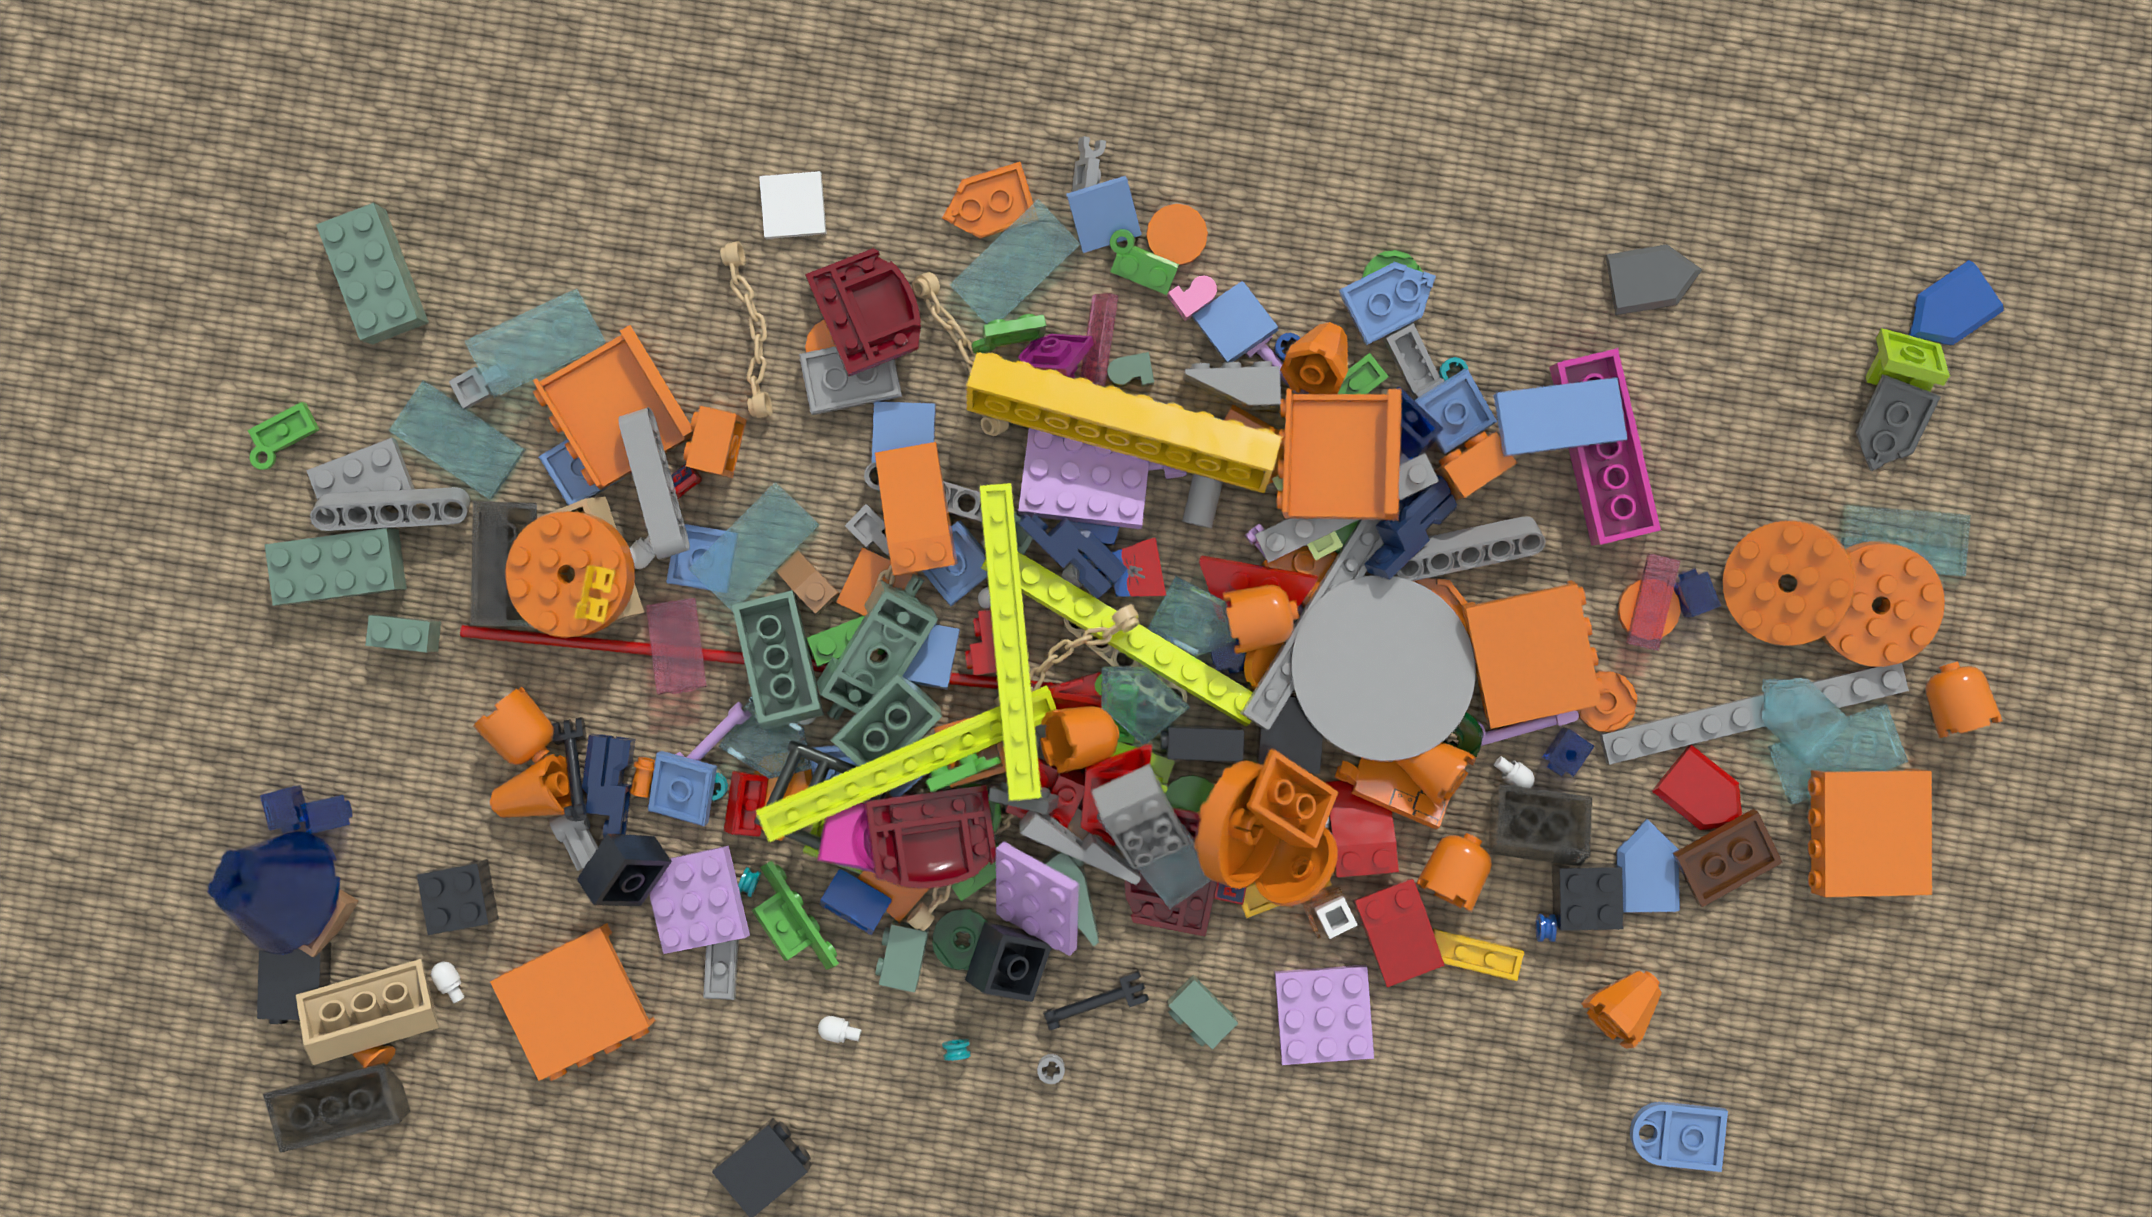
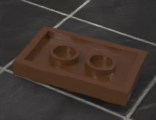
M1754 808L1672 853L1697 904L1701 907L1783 863L1759 812Z

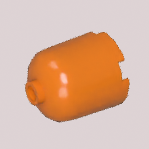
M1266 585L1223 593L1224 601L1231 600L1232 607L1226 608L1232 639L1238 638L1240 645L1234 646L1235 654L1277 645L1291 637L1294 630L1293 620L1299 619L1296 601L1289 602L1287 594L1282 588L1275 585Z
M1959 662L1940 666L1941 673L1932 676L1927 682L1925 688L1926 696L1939 738L1948 737L1947 730H1950L1951 734L1957 732L1960 734L1991 725L1990 718L1992 723L2003 721L1987 678L1980 669L1973 666L1960 667Z
M522 686L495 705L497 710L488 717L483 715L473 725L504 760L514 765L524 764L531 759L534 763L541 760L550 752L546 747L554 736L552 723Z
M1089 706L1051 710L1042 719L1041 724L1046 725V737L1040 738L1042 752L1049 766L1055 765L1058 773L1095 765L1112 757L1116 752L1119 729L1114 723L1112 716L1102 708Z
M1465 833L1464 837L1456 835L1446 836L1437 844L1416 884L1422 889L1427 887L1435 891L1434 895L1458 908L1463 906L1465 910L1472 912L1492 866L1491 857L1485 849L1480 847L1483 841L1473 835Z

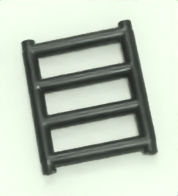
M790 740L787 749L790 753L766 806L783 799L801 757L818 763L808 788L824 782L829 769L843 774L858 766ZM891 790L872 797L870 801L884 799L886 793L891 792ZM757 815L754 819V823L762 826ZM803 828L785 835V837L819 850L822 834L818 837L803 831Z

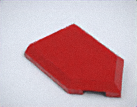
M1692 744L1687 746L1651 791L1699 830L1719 828L1742 815L1739 782Z

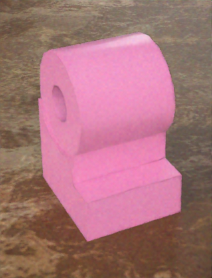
M1199 276L1192 281L1190 288L1185 292L1177 286L1168 293L1167 297L1184 321H1186L1213 301L1217 292V285L1211 277Z

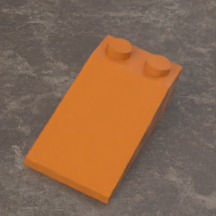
M936 442L875 452L893 576L958 564Z

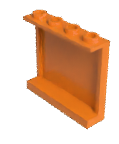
M631 325L620 330L622 335L545 379L539 381L536 378L533 380L537 387L536 390L532 391L542 407L548 405L553 413L549 420L558 434L562 431L565 433L569 442L564 445L574 460L580 458L585 468L580 471L589 486L595 484L600 490L632 472L619 427V416L649 407L656 418L665 453L692 438L694 430H691V424Z
M1287 389L1286 399H1281L1280 404L1281 418H1286L1285 429H1280L1279 436L1282 437L1279 447L1285 448L1284 460H1279L1278 478L1283 479V490H1278L1277 509H1282L1284 518L1398 520L1401 389H1388V394H1293L1292 389Z
M1570 580L1567 581L1566 585L1476 604L1475 602L1461 604L1467 633L1474 652L1475 671L1485 719L1491 729L1602 705L1600 696L1604 695V686L1601 677H1596L1594 666L1598 665V656L1595 647H1590L1588 636L1592 635V627L1589 618L1584 617L1582 606L1586 605L1583 587H1578L1577 583Z
M1922 769L1895 771L1811 770V778L1808 781V792L1811 795V809L1808 812V822L1811 826V840L1808 843L1811 871L1808 874V883L1811 893L1823 897L1932 895V771Z
M607 923L490 981L538 1081L546 1077L553 1081L566 1074L567 1067L576 1063L579 1068L595 1059L593 1054L601 1050L608 1054L621 1047L622 1040L631 1036L634 1041L650 1032L648 1027L655 1022L654 1017L648 1019L608 936L612 932Z

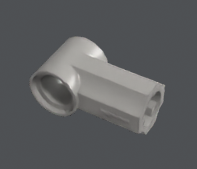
M565 815L551 817L549 823L555 837L564 843L577 871L583 869L598 848L589 831L590 822L588 817L583 821H571L566 819Z

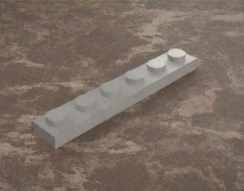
M1426 453L1400 464L1399 500L1439 481ZM1288 518L1255 534L1269 563L1359 519Z

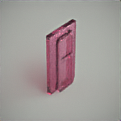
M691 598L646 605L657 695L690 692L698 688L707 687L696 599Z

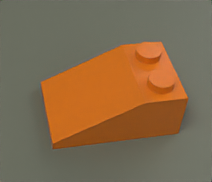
M1270 749L1247 807L1272 834L1291 846L1317 848L1338 791L1276 750Z

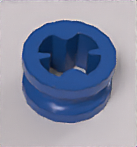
M1285 333L1278 338L1275 344V353L1278 358L1284 361L1286 357L1282 352L1284 347L1281 348V342L1287 343L1290 339L1296 342L1300 339L1297 334Z
M1538 914L1536 917L1537 941L1543 942L1544 939H1548L1549 942H1555L1557 934L1555 915L1549 914L1548 917H1544L1543 914Z

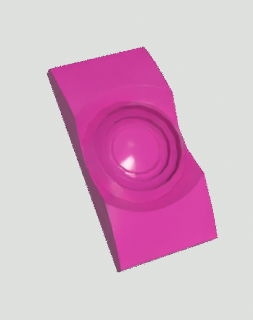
M858 803L825 818L818 861L874 873L865 803Z

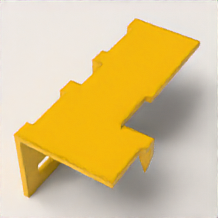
M587 566L581 601L577 603L574 619L585 618L602 623L605 622L609 603L608 599H597L588 596L590 588L610 593L615 570L598 566ZM594 571H597L595 583H592ZM610 574L607 586L605 585L606 575ZM600 605H602V615L601 617H598ZM587 607H590L589 614H585Z

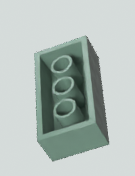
M371 203L316 224L361 341L373 345L429 323L386 209Z
M382 528L264 544L273 606H288L407 589L399 529Z
M793 590L732 605L758 724L761 728L767 730L823 716L824 713L798 601Z

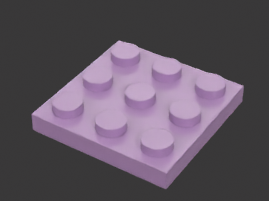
M1003 842L996 848V914L1003 920L1022 928L1029 935H1034L1048 943L1052 948L1070 956L1077 949L1079 883Z
M729 846L670 858L671 864L649 894L663 954L750 936Z
M1366 965L1274 971L1282 1065L1374 1059L1368 969Z

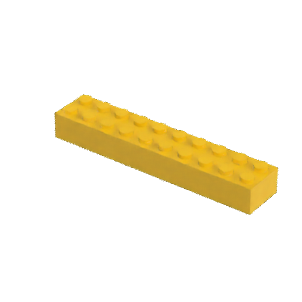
M977 352L966 385L967 411L1109 449L1121 454L1131 455L1139 459L1261 493L1266 491L1282 439L1281 436L1275 435L1273 431L1261 428L1256 430L1245 427L1243 423L1236 420L1224 421L1216 419L1207 412L1195 413L1184 410L1178 404H1162L1155 402L1146 395L1134 396L1126 394L1117 387L1108 386L1105 388L1094 385L1088 379H1072L1063 376L1056 370L1049 369L1044 371L1036 369L1029 363L1007 361L994 353L982 354Z

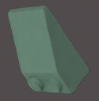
M1055 850L1041 863L1079 883L1078 928L1091 944L1095 946L1099 943V932L1083 866L1084 862Z

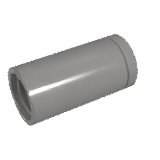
M1193 474L1182 522L1212 529L1223 482Z

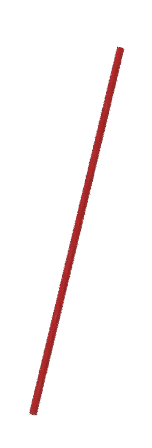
M462 625L460 628V637L745 665L743 653L735 651L580 636L559 637L539 632ZM811 659L814 672H823L827 664L817 667L815 660ZM951 673L949 685L998 689L997 677ZM1031 680L1030 686L1035 688L1038 681ZM1043 681L1040 688L1044 686H1053L1059 683Z

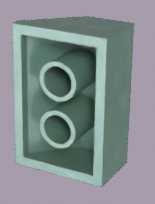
M896 673L831 741L853 762L861 766L917 742L942 717L941 708L918 686Z

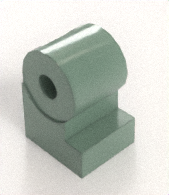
M1149 352L1114 359L1109 364L1107 370L1109 381L1117 387H1124L1131 381L1140 379L1141 387L1154 385Z

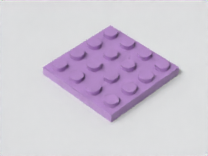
M1029 428L1018 515L1022 516L1026 513L1028 516L1033 517L1036 514L1039 518L1062 520L1065 517L1073 522L1142 529L1149 461Z

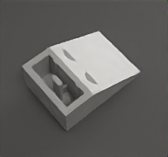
M1271 361L1253 362L1251 367H1241L1240 362L1222 363L1220 368H1210L1209 363L1191 364L1190 369H1185L1183 381L1232 405L1234 404L1245 411L1276 410L1281 404L1280 366H1272Z
M1150 765L1092 790L1101 819L1133 870L1147 866L1159 858L1175 853L1181 848L1190 845Z

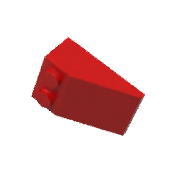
M1341 780L1325 782L1338 791L1330 812L1329 831L1335 838L1338 852L1333 874L1336 877L1399 872L1392 811L1351 794L1354 785Z
M1413 879L1404 880L1353 900L1387 988L1445 966L1425 907Z

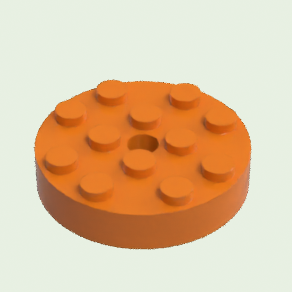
M555 512L536 519L518 535L510 549L506 563V584L514 607L531 626L553 636L576 637L590 635L603 630L622 614L634 588V561L625 539L607 521L587 513ZM587 566H598L615 570L610 593H605L603 590L590 588L588 597L604 598L609 601L604 623L585 618L574 619L577 603L581 601ZM570 567L575 571V577L572 582L569 581L567 575H561V573H567ZM594 571L592 583H595L597 571ZM610 574L606 575L605 585L607 586ZM600 605L598 617L602 615V605ZM590 607L586 608L585 614H589Z
M1794 520L1773 522L1750 532L1732 550L1723 573L1724 598L1730 613L1737 623L1752 636L1771 644L1783 646L1806 644L1823 637L1833 630L1847 614L1853 601L1856 586L1852 560L1839 540L1817 525ZM1790 574L1796 578L1797 587L1794 591L1785 592V589L1782 588L1780 578L1783 575Z
M1869 541L1846 548L1855 571L1856 586L1853 601L1841 622L1821 638L1836 653L1866 666H1892L1916 656L1932 641L1943 619L1945 598L1938 574L1921 555L1897 544ZM1881 596L1882 604L1878 608L1880 611H1873V601Z
M1241 761L1230 768L1227 767L1212 790L1208 801L1201 806L1199 812L1201 822L1194 847L1198 851L1201 869L1210 880L1237 889L1249 886L1260 877L1269 865L1280 842V838L1272 834L1247 807L1264 766L1262 764L1252 761Z

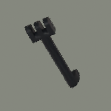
M579 717L575 719L576 730L573 729L571 719L564 720V733L561 731L559 722L552 723L554 727L553 742L557 745L564 744L571 806L564 807L566 819L571 821H583L587 817L577 741L587 739L584 718Z
M1139 970L1119 976L1121 987L1057 1009L1052 1008L1043 1011L1048 1029L1054 1030L1059 1028L1061 1020L1126 998L1129 1008L1147 1002L1149 1000L1147 993L1136 997L1134 994L1145 989L1144 983L1139 982L1133 985L1130 983V981L1141 977Z

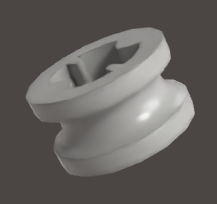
M1055 1054L1043 1056L1039 1060L1037 1068L1040 1080L1047 1084L1058 1083L1065 1073V1064L1062 1058ZM1049 1062H1055V1068L1058 1066L1060 1068V1071H1055L1053 1076H1048L1047 1070L1044 1072L1042 1070V1067H1047Z

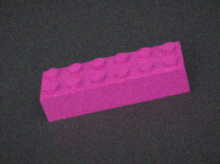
M1618 348L1558 362L1550 366L1554 386L1618 378L1627 440L1568 448L1591 546L1660 531L1659 519Z

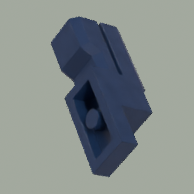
M1436 475L1439 480L1438 482L1399 500L1398 520H1381L1375 525L1384 545L1377 549L1364 563L1368 573L1390 580L1430 541L1426 530L1432 524L1440 525L1457 508L1456 501L1453 495L1450 494L1451 490L1448 483L1442 476Z
M1024 513L1016 521L1061 567L1064 568L1070 562L1077 569L1076 579L1096 599L1101 597L1112 585L1078 552V549L1114 583L1128 569L1088 529H1077L1065 517L1048 534L1045 532L1048 526L1036 514L1031 518Z
M591 734L588 736L582 788L587 793L586 813L610 816L609 820H606L604 823L603 838L607 834H626L631 800L629 791L632 784L623 783L625 769L633 764L636 739Z

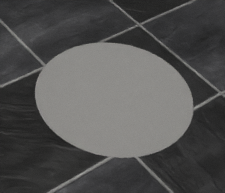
M1376 575L1365 576L1347 581L1333 588L1322 596L1306 614L1299 627L1293 646V684L1297 698L1306 716L1314 727L1331 743L1346 752L1366 759L1379 761L1407 759L1425 753L1440 744L1456 729L1463 719L1472 699L1475 686L1474 652L1468 633L1457 614L1441 597L1430 589L1401 577L1393 576L1388 580Z

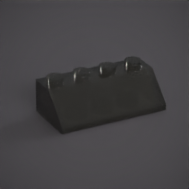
M473 501L472 626H531L518 613L510 599L506 584V563L510 549L518 535L537 519V503Z
M385 1062L263 1094L280 1153L397 1124L411 1112L402 1081Z

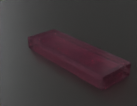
M1111 293L1093 294L1086 336H1092L1094 345L1083 357L1080 378L1088 379L1094 385L1101 387L1105 386L1118 303V295Z
M1647 554L1626 644L1659 651L1680 564L1679 560Z

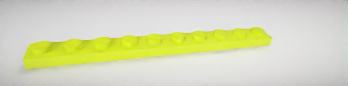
M1011 483L984 485L979 487L1008 797L1009 801L1041 798Z
M1018 552L1021 592L1085 631L1098 627L1109 629L1115 624L1111 618L1117 612L1115 609ZM985 560L981 566V569L987 572V565ZM1139 624L1134 629L1125 633L1122 629L1112 635L1111 640L1107 643L1247 727L1250 724L1251 720L1240 713L1252 695V691ZM1104 632L1090 633L1100 640L1106 639L1102 637Z
M1047 686L1031 692L1034 727L1041 724L1047 712L1057 710ZM1000 706L757 810V815L769 842L1003 741Z

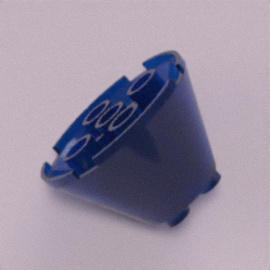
M301 831L285 833L237 850H227L223 854L221 862L214 873L213 880L208 885L207 892L210 897L214 898L218 907L255 947L271 954H291L293 950L300 946L312 943L321 934L332 917L340 889V877L336 876L334 862L337 859L331 847L319 836Z

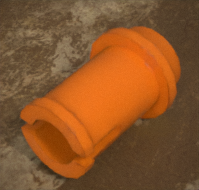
M638 757V761L634 762L633 765L636 770L629 793L646 798L649 797L655 760L648 757Z

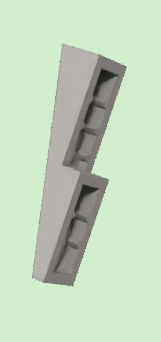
M1410 323L1382 337L1415 399L1444 382V379L1440 378L1414 323Z
M1029 811L1019 822L1020 834L1135 885L1141 880L1138 868L1133 870L1125 857L1096 835L1089 833L1082 841L1050 815Z

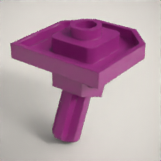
M1049 334L1032 340L1018 356L1019 361L1029 363L1033 368L1044 371L1049 369L1056 370L1065 377L1077 379L1074 375L1078 369L1077 365L1094 345L1092 336Z

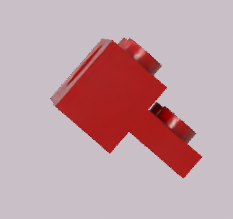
M991 610L978 611L979 618H973L975 636H981L982 642L970 644V650L965 651L967 669H973L974 675L995 673L997 670Z
M1037 757L1040 787L1048 788L1049 786V793L1059 795L1058 807L1048 815L1065 828H1068L1083 798L1085 774L1077 770L1058 773L1055 765L1049 766L1045 760ZM1010 805L1005 807V812L1021 819L1030 811Z

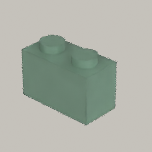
M369 615L365 646L426 653L438 652L441 621Z
M897 920L893 921L891 928L885 927L881 944L887 946L885 957H879L875 975L880 976L879 985L915 993L918 987L930 927L925 931H922L920 928L916 930L909 923L902 921L899 923Z
M1194 975L1167 1000L1168 1006L1171 1008L1168 1011L1170 1016L1180 1025L1185 1022L1193 1030L1190 1035L1202 1047L1207 1044L1213 1050L1238 1024L1237 1018Z

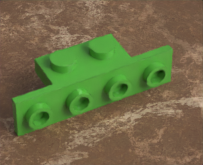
M772 860L761 866V871L776 894L751 911L784 961L789 960L810 945L826 970L838 965L839 963L835 958L837 956L835 948L830 942H825L821 937L818 922L813 916H808L802 907L804 905L803 900L795 890L791 891L785 881L787 876L784 870L778 864L774 865Z

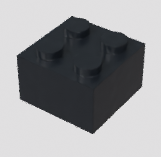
M607 834L576 880L593 906H641L672 861L655 836Z
M488 859L431 869L417 874L428 935L487 925L499 919Z
M1615 863L1552 864L1553 914L1556 917L1558 929L1561 931L1623 929L1621 866Z
M984 922L965 981L983 994L1033 1002L1052 947L1034 935H1029L1023 929Z

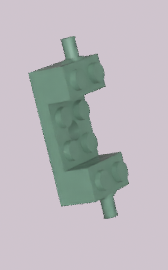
M913 574L905 589L895 588L882 580H879L864 604L867 614L840 658L832 657L817 681L820 695L834 702L827 712L831 718L834 716L835 720H839L845 708L857 713L896 673L901 676L904 675L938 620L933 608L919 601L915 596L922 583H924L922 578ZM877 648L887 651L885 659L880 662L870 659L871 652Z

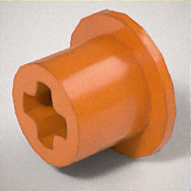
M380 1045L353 1053L352 1055L363 1066L361 1074L364 1077H370L382 1070L392 1060L396 1049L393 1046L384 1047Z

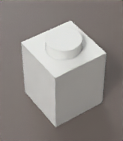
M1340 892L1312 905L1329 939L1357 926L1351 910Z

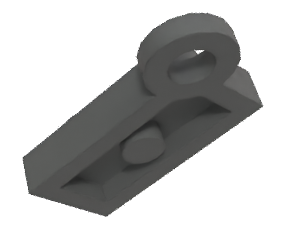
M1002 780V784H990L988 786L989 801L1043 814H1049L1058 807L1059 795L1049 793L1050 790L1044 787H1040L1041 798L1009 801L1007 780Z

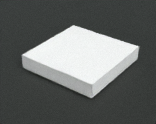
M820 171L759 176L765 239L827 234L822 173Z

